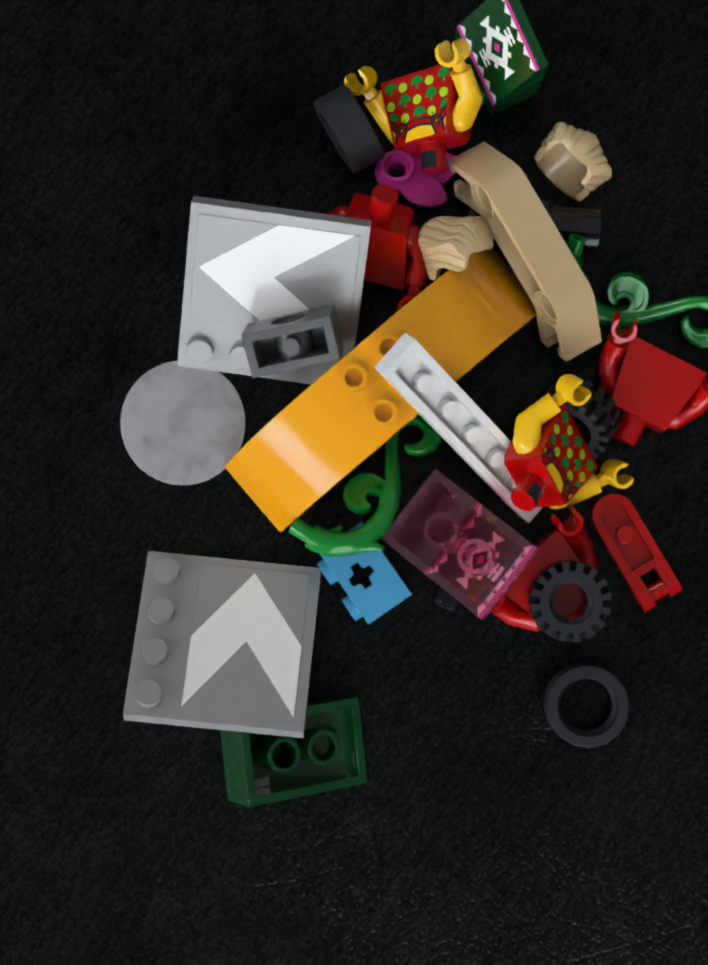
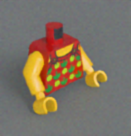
M459 38L453 41L452 49L450 42L447 40L439 43L435 48V57L440 65L382 82L381 90L378 91L374 87L377 83V74L372 67L363 66L358 69L360 76L363 78L364 85L358 81L354 73H350L344 78V85L353 95L364 94L366 97L364 101L365 106L390 142L397 149L420 157L421 173L425 175H438L447 171L446 150L468 143L471 138V127L483 102L473 69L470 64H466L464 61L471 52L470 45L465 39Z
M565 374L561 376L557 381L556 393L550 396L547 393L532 405L527 406L516 417L513 438L504 456V464L516 484L511 494V501L521 510L531 511L535 507L544 506L555 510L567 507L568 504L574 505L601 493V487L610 484L619 489H626L634 481V478L627 474L617 476L620 469L629 465L618 459L606 460L601 467L600 474H594L598 466L565 405V402H569L574 406H582L591 397V391L584 386H579L583 383V380L575 375Z

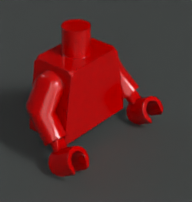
M378 185L372 190L371 196L361 193L354 194L348 206L340 205L328 214L372 220L364 280L402 291L405 284H408V293L398 303L397 310L399 311L405 306L406 301L412 300L421 292L422 287L427 286L428 273L418 243V233L421 228L414 225L415 212L412 208L397 204L399 197L397 190L388 185Z
M616 312L612 316L611 334L608 336L598 359L600 387L606 391L605 396L607 398L612 397L616 402L612 409H619V412L622 414L619 419V426L613 437L629 446L635 447L645 426L660 433L667 428L679 429L701 416L708 409V379L704 380L707 375L706 372L636 337L638 332L637 317L634 318V323L631 327L626 329L619 327L618 323L621 312Z
M571 504L567 505L570 510V516L567 520L561 522L555 514L551 515V522L558 530L553 529L535 546L538 549L488 611L507 625L534 632L541 631L529 612L528 595L531 593L532 588L530 586L533 580H536L539 576L538 573L550 567L551 564L576 561L593 567L598 571L593 543L583 527V517ZM516 565L510 571L516 570ZM507 574L496 585L489 580H484L483 583L489 587V594L482 600L473 595L472 601L479 607L488 605V596L497 593L498 584L507 581ZM565 584L555 591L552 603L555 612L559 616L572 619L584 611L587 599L584 591L578 585Z

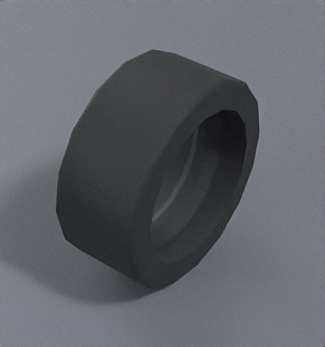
M345 85L339 86L314 101L316 112L326 132L353 173H358L384 158V150L371 123L356 98Z
M586 662L568 665L556 673L545 689L543 703L547 721L557 735L574 746L587 748L607 744L619 735L628 720L630 706L626 688L619 678L598 664ZM581 679L596 680L603 684L610 693L612 701L611 713L606 722L598 728L588 731L579 730L569 725L564 719L560 708L561 697L565 689L573 682Z

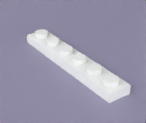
M404 333L374 368L520 518L530 523L543 507H535L531 511H524L516 507L511 501V494L516 484L504 464V456L511 441L417 340Z

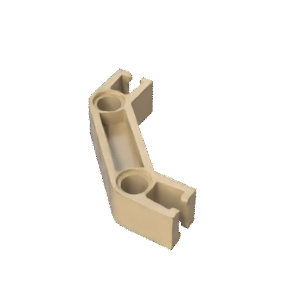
M482 142L448 160L450 171L454 174L457 172L465 179V181L459 179L454 183L455 196L485 217L494 239L535 307L541 342L547 347L558 342V355L566 362L602 342L596 300L590 283L520 166L486 142Z

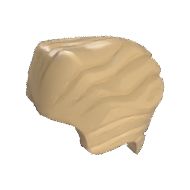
M564 122L555 124L548 137L542 141V147L539 148L534 156L538 168L546 178L567 197L575 201H582L589 195L590 191L593 192L598 186L612 177V169L608 164L607 158L603 155V150L597 136L589 131L585 132L582 129H576Z
M484 216L435 217L427 221L418 233V243L423 260L425 261L426 271L429 279L434 281L440 277L442 268L461 272L468 267V261L472 253L493 248L491 230Z

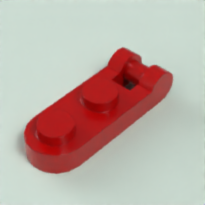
M608 494L600 497L591 509L590 519L592 525L643 612L645 613L656 607L655 602L667 594L673 597L681 592L682 587L629 499L620 494ZM654 569L658 580L646 587L640 576Z

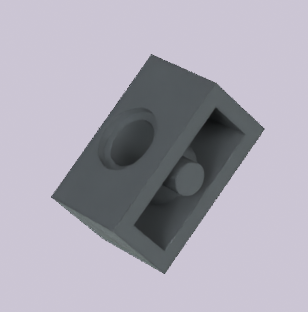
M334 305L248 323L241 335L252 378L337 361L341 359L344 349Z

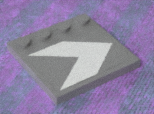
M193 196L190 209L177 366L252 376L241 336L248 323L330 305L335 307L344 345L342 359L355 348L372 220ZM340 360L261 376V378L313 384Z
M148 551L123 710L124 720L304 738L321 579L320 569L316 567Z

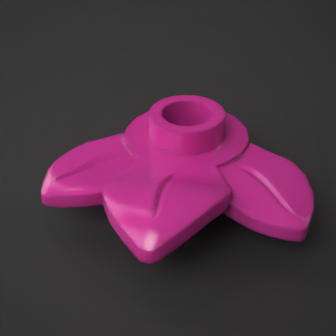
M395 146L394 150L384 154V158L377 162L375 167L377 183L393 187L410 204L423 208H434L447 203V195L442 185L449 182L455 176L450 171L448 160L455 157V155L446 152L447 171L438 175L422 174L420 157L401 151ZM393 170H400L404 175L392 177L389 173Z

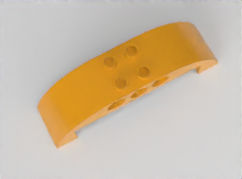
M493 248L472 253L466 269L461 272L448 270L304 390L225 465L226 470L280 533L419 415L374 368L404 333L415 338L446 373L457 382L504 341L512 337L536 317L535 307L516 274Z

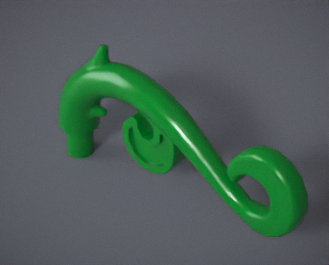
M570 234L567 246L580 268H582L584 260L581 258L586 239L577 234ZM631 272L618 273L610 279L607 287L608 299L612 305H616L622 297L629 298V304L611 307L596 300L599 324L604 326H611L612 316L616 312H621L618 326L629 327L633 325L635 317L638 318L639 326L691 309L701 308L708 311V296L684 297L647 306L649 299L647 283L639 275ZM686 314L683 316L680 323L685 339L691 345L698 348H708V327L703 329L697 328L690 322V315Z
M419 414L385 443L384 479L372 473H360L349 480L344 488L343 499L350 511L355 514L370 513L372 506L366 499L369 496H375L379 499V506L376 512L361 527L352 531L341 532L343 529L341 525L332 529H325L320 525L313 527L296 518L290 526L289 534L305 542V548L329 557H345L369 551L382 552L384 546L377 541L384 536L393 523L399 508L402 492L398 435L405 427L410 425L417 426L423 431V438L415 444L406 443L404 446L407 455L416 457L434 452L441 445L442 437Z

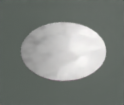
M171 361L147 371L131 387L121 411V435L131 459L149 476L172 485L198 484L217 476L225 470V465L240 450L245 434L244 407L235 387L220 372L177 366V361Z

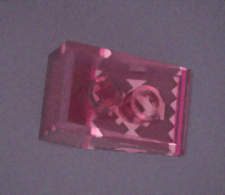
M437 469L431 473L381 538L481 620L486 618L539 550Z

